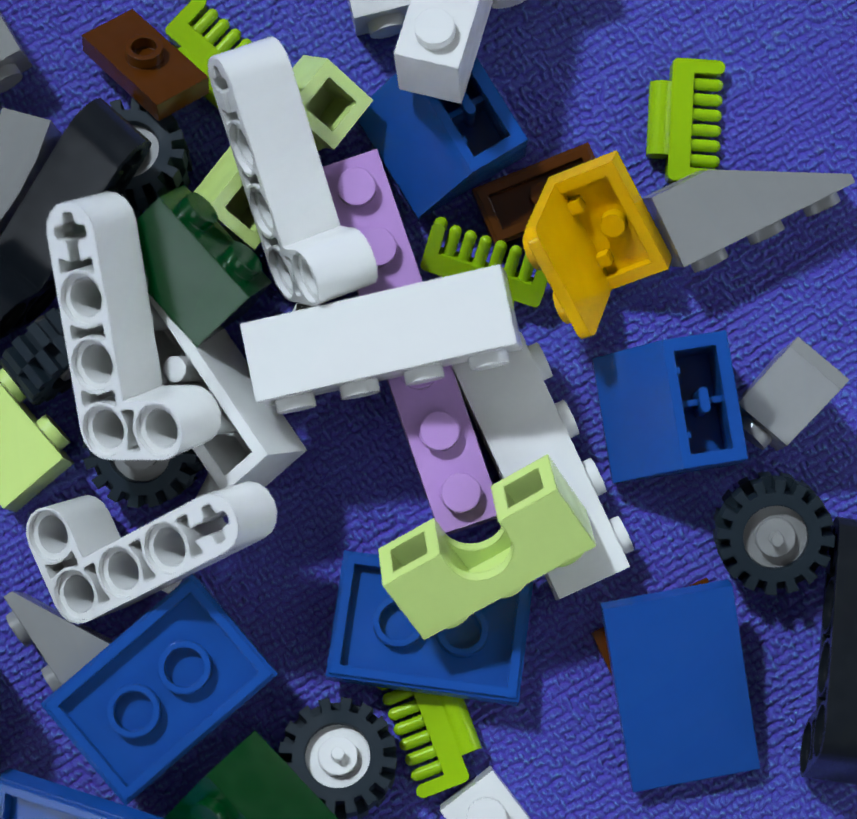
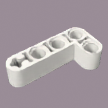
M270 36L210 57L208 60V75L270 272L280 293L291 302L315 307L376 283L378 278L377 264L366 237L356 228L340 225L295 75L282 44L277 38Z
M110 191L56 205L50 211L46 222L47 239L80 431L84 443L92 453L102 459L165 460L212 440L218 434L221 426V411L213 395L201 386L163 385L137 222L133 208L126 198Z
M248 481L199 496L121 538L105 504L97 497L84 495L36 509L30 515L27 522L26 537L57 610L69 622L81 624L129 607L191 574L264 539L273 531L276 525L277 508L274 498L265 487L259 483ZM228 516L229 524H226L222 517Z

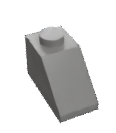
M797 337L776 354L738 399L745 438L762 450L768 445L776 451L788 446L845 386L849 379L800 337Z

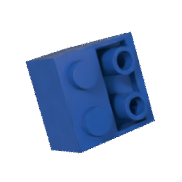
M477 57L462 104L400 90L396 73L371 96L374 101L357 121L373 148L378 150L382 163L418 220L524 158L528 142L526 135Z
M727 330L660 340L592 358L612 484L734 466L748 459Z

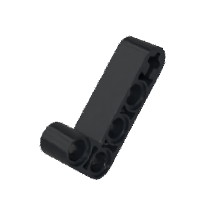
M96 98L89 102L71 120L0 236V339L36 319L57 296L46 228L50 211L60 203L106 191L122 195L151 148V141L102 98Z
M837 516L833 521L834 525L831 527V531L835 535L834 547H829L827 551L831 559L825 571L816 708L808 719L803 732L800 751V774L802 777L857 785V519Z

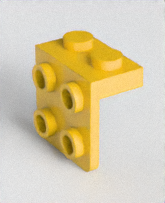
M617 150L549 176L526 225L523 236V247L527 259L536 270H542L553 290V302L559 317L564 323H571L576 334L581 339L596 334L612 289L668 270L672 260V256Z

